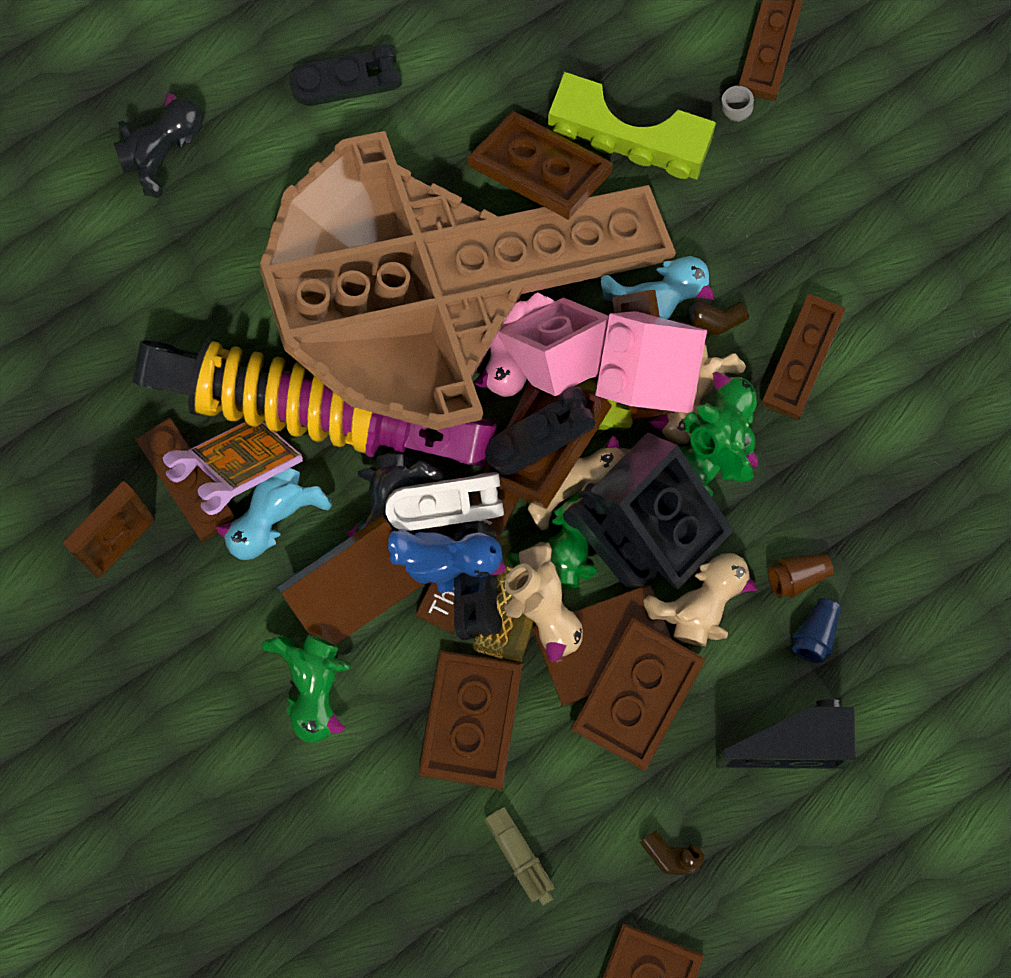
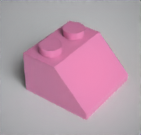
M561 298L504 327L498 334L500 340L530 384L557 396L570 387H574L589 378L599 376L609 316L566 298Z
M637 311L609 314L595 396L629 406L690 413L693 410L707 330Z

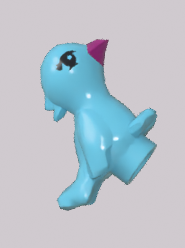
M693 256L681 257L673 261H664V267L657 268L660 275L664 276L663 280L658 282H645L633 287L620 285L609 275L601 277L603 299L606 301H612V297L655 290L660 318L668 319L677 304L683 300L691 298L713 300V291L709 286V270L707 265L701 259Z
M288 468L255 485L256 488L253 492L248 511L235 521L216 525L218 534L225 539V544L230 554L241 560L254 559L260 556L266 549L276 545L274 539L281 534L276 530H272L273 524L287 518L303 506L313 505L320 509L329 510L332 507L331 499L318 486H299L300 472Z

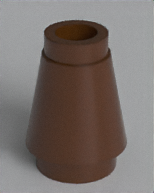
M825 552L777 559L775 565L768 567L769 583L773 592L779 598L787 596L789 599H792L833 575L832 562Z

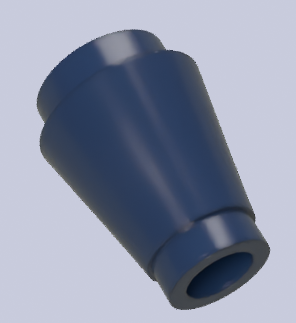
M818 599L816 605H814L792 637L794 642L792 650L797 656L812 663H823L825 657L832 654L841 606L830 599Z

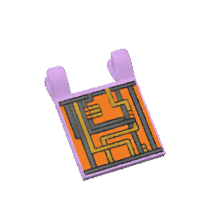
M244 422L188 451L173 450L166 453L163 457V461L168 467H174L166 471L167 477L173 482L184 480L197 465L215 481L205 483L198 488V495L203 500H208L200 504L201 509L209 515L220 512L232 497L303 461L302 455L275 431H270L264 422L257 427L250 426L247 422Z

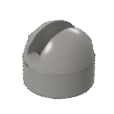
M733 86L724 92L722 96V110L728 119L739 122L746 120L751 115L754 108V97L748 88Z

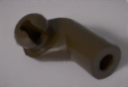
M695 300L687 308V316L690 318L691 324L697 328L705 329L713 335H720L749 320V314L740 301L724 310H719L702 300Z
M657 830L640 842L659 869L665 874L691 875L698 872L700 866L704 863V854L699 847L689 845L688 848L669 847Z

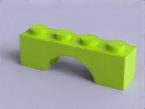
M564 72L548 114V129L570 141L577 139L591 144L599 152L607 154L616 152L628 156L632 162L641 166H650L652 164L664 168L670 175L680 179H687L688 177L698 179L713 138L716 124L714 121L677 110L669 119L655 126L635 127L617 119L609 111L604 101L602 84Z

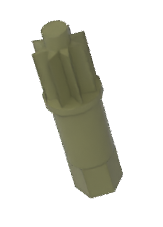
M505 807L485 818L486 825L514 870V876L519 880L531 902L539 899L542 906L551 902L553 898L549 892L555 889L540 864L539 858L534 856Z

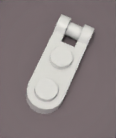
M483 473L472 477L398 488L388 496L385 502V512L388 521L397 529L411 531L503 516V502L498 501L496 488L500 486L499 473ZM480 491L482 503L470 506L468 492Z

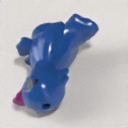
M404 529L391 532L388 538L390 563L406 565L405 571L414 580L422 584L436 583L440 593L452 592L454 590V578L461 573L474 577L505 573L506 567L500 543L494 537L481 532L465 535L457 542L449 536L440 533L418 532L412 535Z

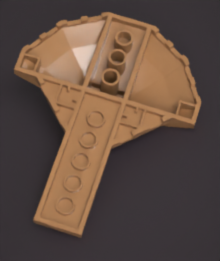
M385 131L342 139L327 158L321 163L316 162L301 181L295 186L291 184L284 191L265 253L260 262V274L284 350L351 407L435 430L481 420L483 410L472 381V376L521 294L661 264L664 261H673L676 252L650 186L647 185L590 197L569 220L545 207L498 217L484 209L481 213L461 203V197L434 183L430 187L411 177L409 170L397 165Z

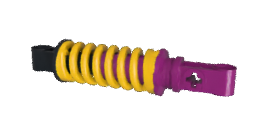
M207 338L204 341L199 353L179 349L162 342L140 341L132 382L147 388L189 395L188 408L191 414L215 416L222 410L223 415L229 421H238L244 415L248 425L257 427L265 421L270 431H281L287 425L288 432L291 436L296 437L302 436L308 429L309 436L313 441L321 442L329 435L334 446L343 447L345 444H351L356 451L366 453L369 457H374L380 445H386V447H393L395 452L404 454L406 448L452 458L468 465L486 466L488 464L485 459V450L487 444L494 437L497 426L491 421L481 419L440 429L437 431L443 434H440L436 440L430 439V431L424 430L427 427L351 407L317 377L305 376L306 368L299 362H296L292 372L284 370L285 360L282 357H275L272 360L269 373L262 372L264 355L261 352L256 351L251 354L247 368L240 367L243 355L242 349L234 346L230 351L224 350L222 345L213 338Z

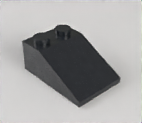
M646 433L590 490L608 518L672 587L679 589L734 532L678 445Z
M817 700L816 706L809 707L725 748L716 759V768L844 769L856 760L854 707H842V700Z

